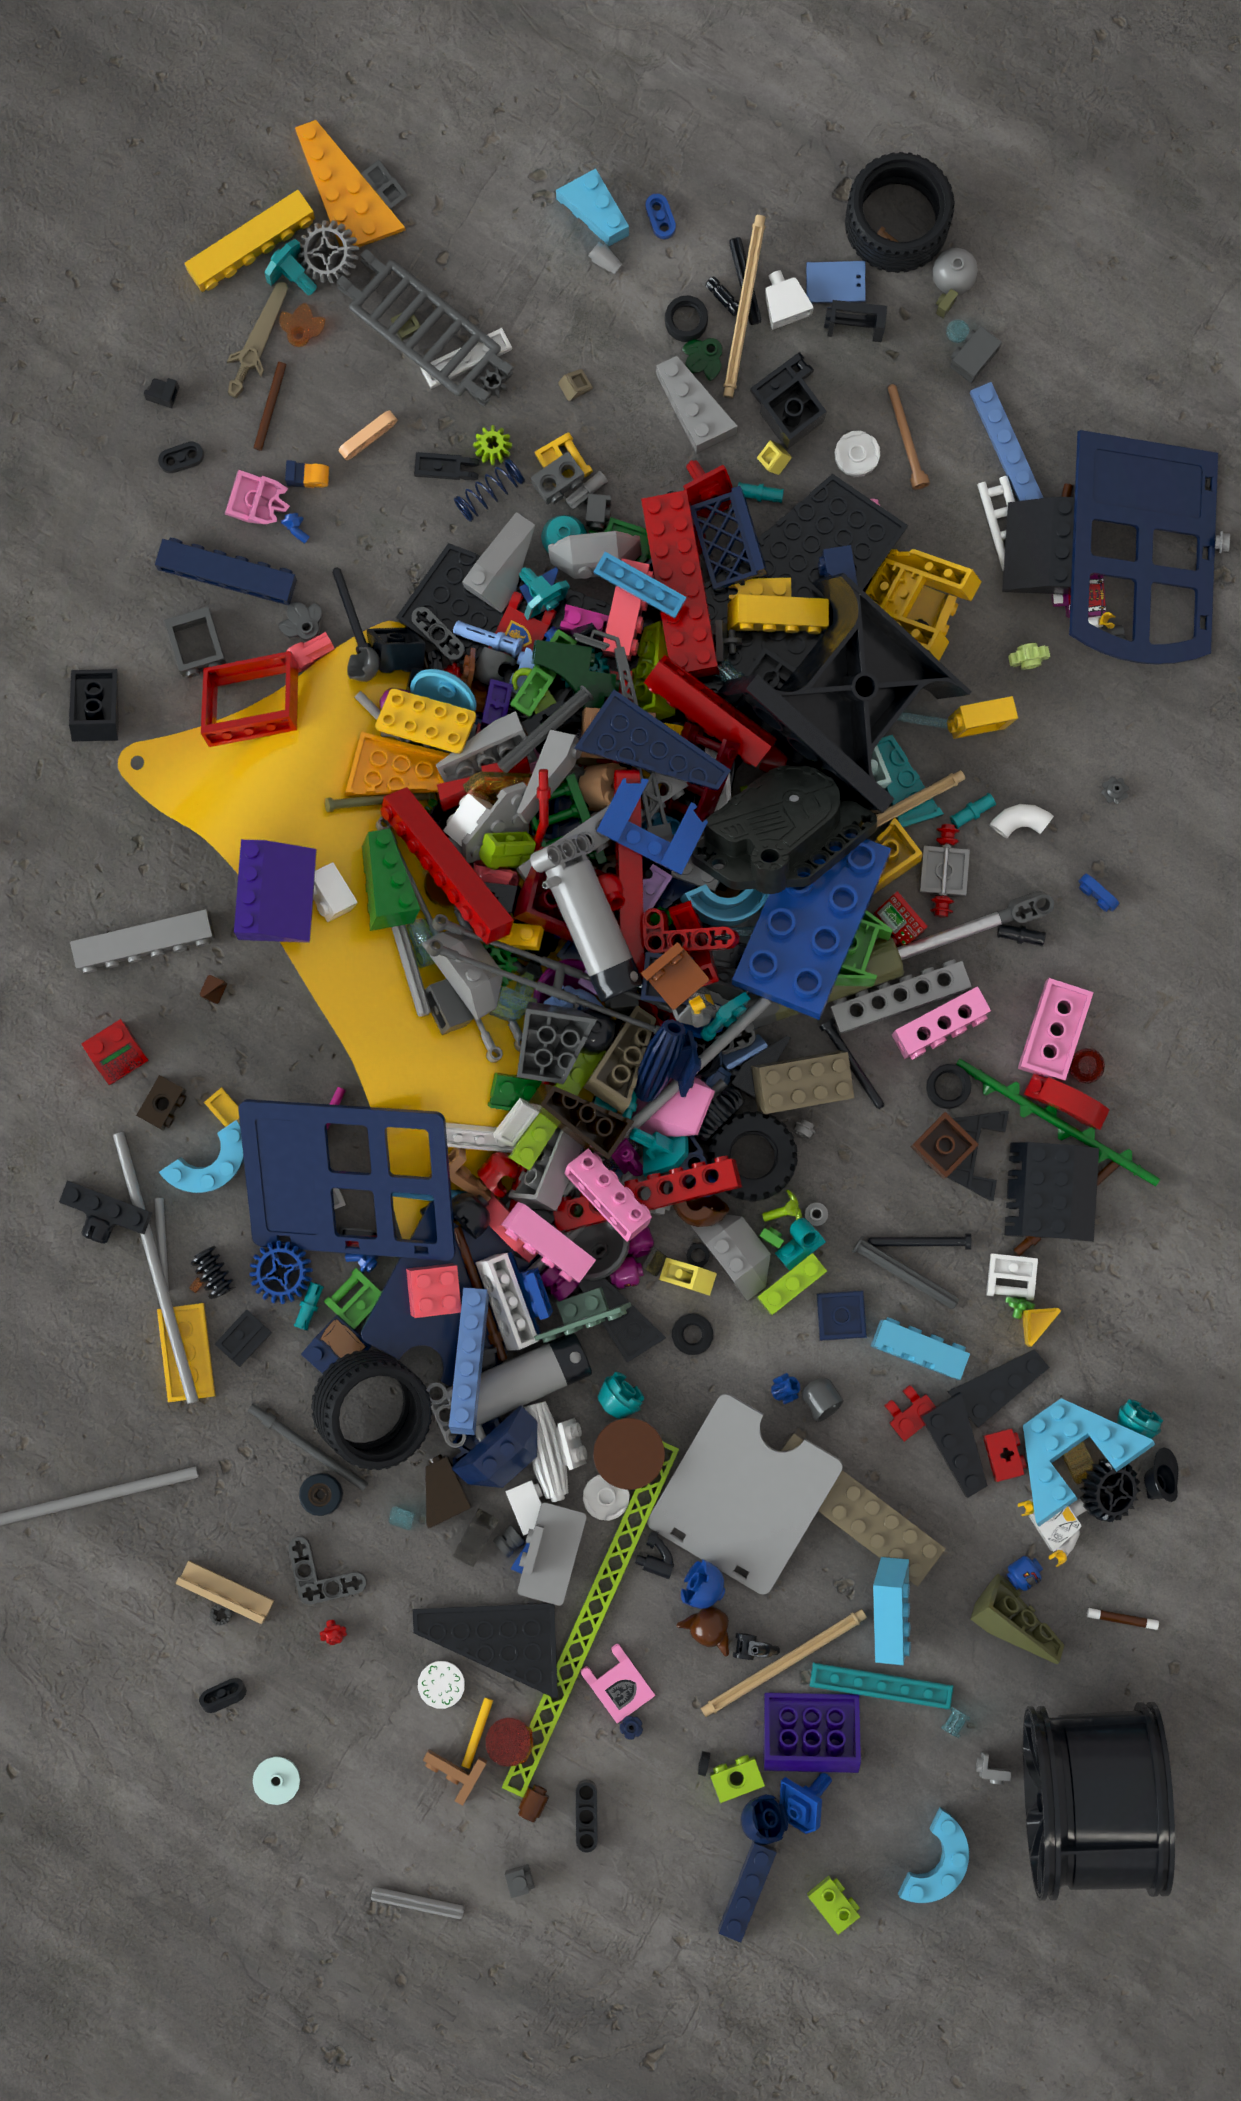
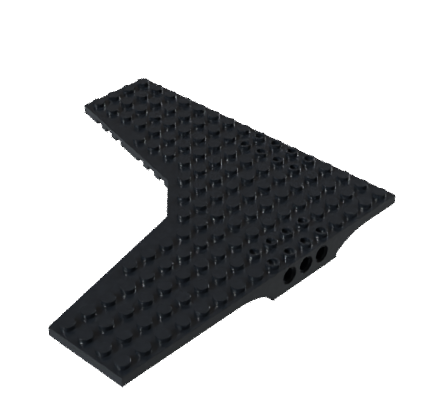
M832 473L810 492L805 499L795 505L790 512L780 518L775 525L758 538L769 575L765 578H791V597L825 599L824 595L812 584L814 580L824 578V575L820 576L819 557H822L823 549L851 545L857 584L864 590L906 531L908 525ZM448 543L396 616V619L434 645L412 622V613L416 608H428L452 633L458 620L495 633L507 607L501 613L464 588L462 581L480 558V555ZM735 558L730 564H727L726 567L732 569L737 561V558ZM742 561L736 572L740 574L751 572L750 565ZM722 569L715 576L717 583L726 580L730 573ZM519 578L516 590L521 593L519 587L525 584L521 578ZM710 579L704 586L711 625L715 624V620H723V623H727L728 603L731 601L729 600V595L737 594L738 590L728 586L714 591ZM745 581L740 582L739 584L745 585ZM569 589L566 598L559 601V605L554 608L556 615L549 629L553 626L556 629L560 628L561 621L564 619L566 604L608 616L612 605ZM523 597L517 610L525 613L527 602ZM648 605L647 611H642L641 617L644 620L643 630L641 634L637 633L636 637L639 644L644 627L662 621L660 610L651 605ZM545 611L533 618L541 621ZM420 613L418 614V623L423 621L428 626L425 629L427 632L432 624L426 618L427 613L425 615ZM437 628L432 633V637L435 640H441L445 636V631L442 628ZM827 628L821 631L820 634H809L808 631H799L797 633H787L785 631H735L736 637L742 638V644L736 646L735 654L729 653V665L722 666L718 663L720 674L696 679L708 688L716 686L720 689L728 679L758 674L773 689L779 690L824 635ZM567 634L568 636H570L571 638H573V639L575 640V638L573 637V635ZM455 635L463 643L465 655H470L471 648H476L475 663L483 647H489L488 645ZM449 640L445 643L451 650L450 655L453 653L458 655L460 653L458 650L459 645L454 647ZM595 647V653L602 652V649ZM602 654V658H607L609 673L610 671L618 672L616 658ZM638 654L637 656H632L631 661H628L630 671L637 667L640 658ZM465 656L457 662L463 665ZM502 664L499 666L498 674L505 679V683H509L512 674L519 669L520 665L516 664L512 667L508 664ZM558 675L555 676V679L548 688L556 702L563 700L566 703L575 695L571 687H565V681H561ZM511 692L510 699L515 697L516 693ZM583 707L572 715L580 731L575 734L578 740L581 738ZM678 708L675 709L674 716L660 720L662 723L684 726L685 721L694 723L689 721ZM709 735V739L714 740L720 744L722 743L716 737H712ZM738 755L736 771L743 762L740 755ZM624 763L620 764L621 767H626L627 769L632 768V766ZM683 789L685 794L680 796L678 801L689 806L690 797L693 793ZM676 810L674 811V813L680 816L681 818L684 817V814Z

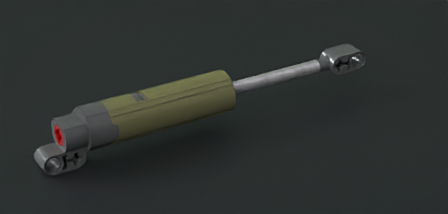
M1035 891L1013 899L1009 902L1007 908L900 947H896L891 936L889 941L878 938L874 943L865 970L877 975L874 985L834 986L827 1003L902 977L904 974L902 960L1013 920L1025 923L1045 916L1053 910L1054 900L1043 891ZM1045 898V905L1042 908H1037L1038 900ZM1021 906L1024 909H1022L1021 914L1018 915L1016 912L1019 911L1018 907ZM748 992L747 995L751 999L745 1005L746 1011L761 997ZM770 1001L772 1004L744 1029L747 1032L745 1033L746 1037L742 1038V1033L734 1038L735 1042L732 1040L722 1050L723 1055L753 1044L756 1038L755 1029L799 1014L800 1012ZM726 1027L721 1032L716 1033V1039L727 1030Z

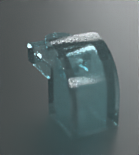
M528 972L521 976L532 981L534 979V975ZM517 982L515 990L502 986L497 1008L489 1014L506 1021H515L525 1015L528 1002H537V999L531 997L534 988Z

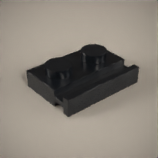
M246 1309L215 1345L241 1367L272 1332Z

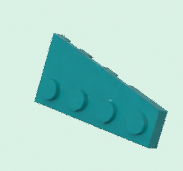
M894 736L883 737L877 746L892 781L885 790L894 798L891 806L923 790L925 786L916 770L914 771L908 762L907 756ZM933 798L897 816L896 819L905 828L940 817L944 813L940 807L938 808Z

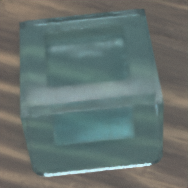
M394 1506L391 1509L388 1522L397 1527L410 1530L416 1514Z

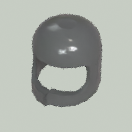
M483 647L475 663L474 676L479 682L489 686L490 679L504 682L505 679L498 674L499 666L508 664L513 667L516 665L517 660L503 652Z
M823 1377L812 1380L802 1391V1399L811 1408L812 1417L816 1422H821L830 1417L841 1407L844 1401L833 1383Z

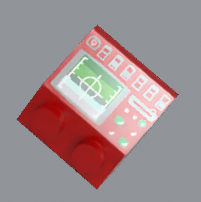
M898 891L873 914L893 929L891 937L896 947L913 942L928 927Z

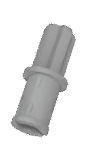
M598 471L566 498L567 504L572 509H575L588 498V494L595 493L608 482L607 478L601 471Z

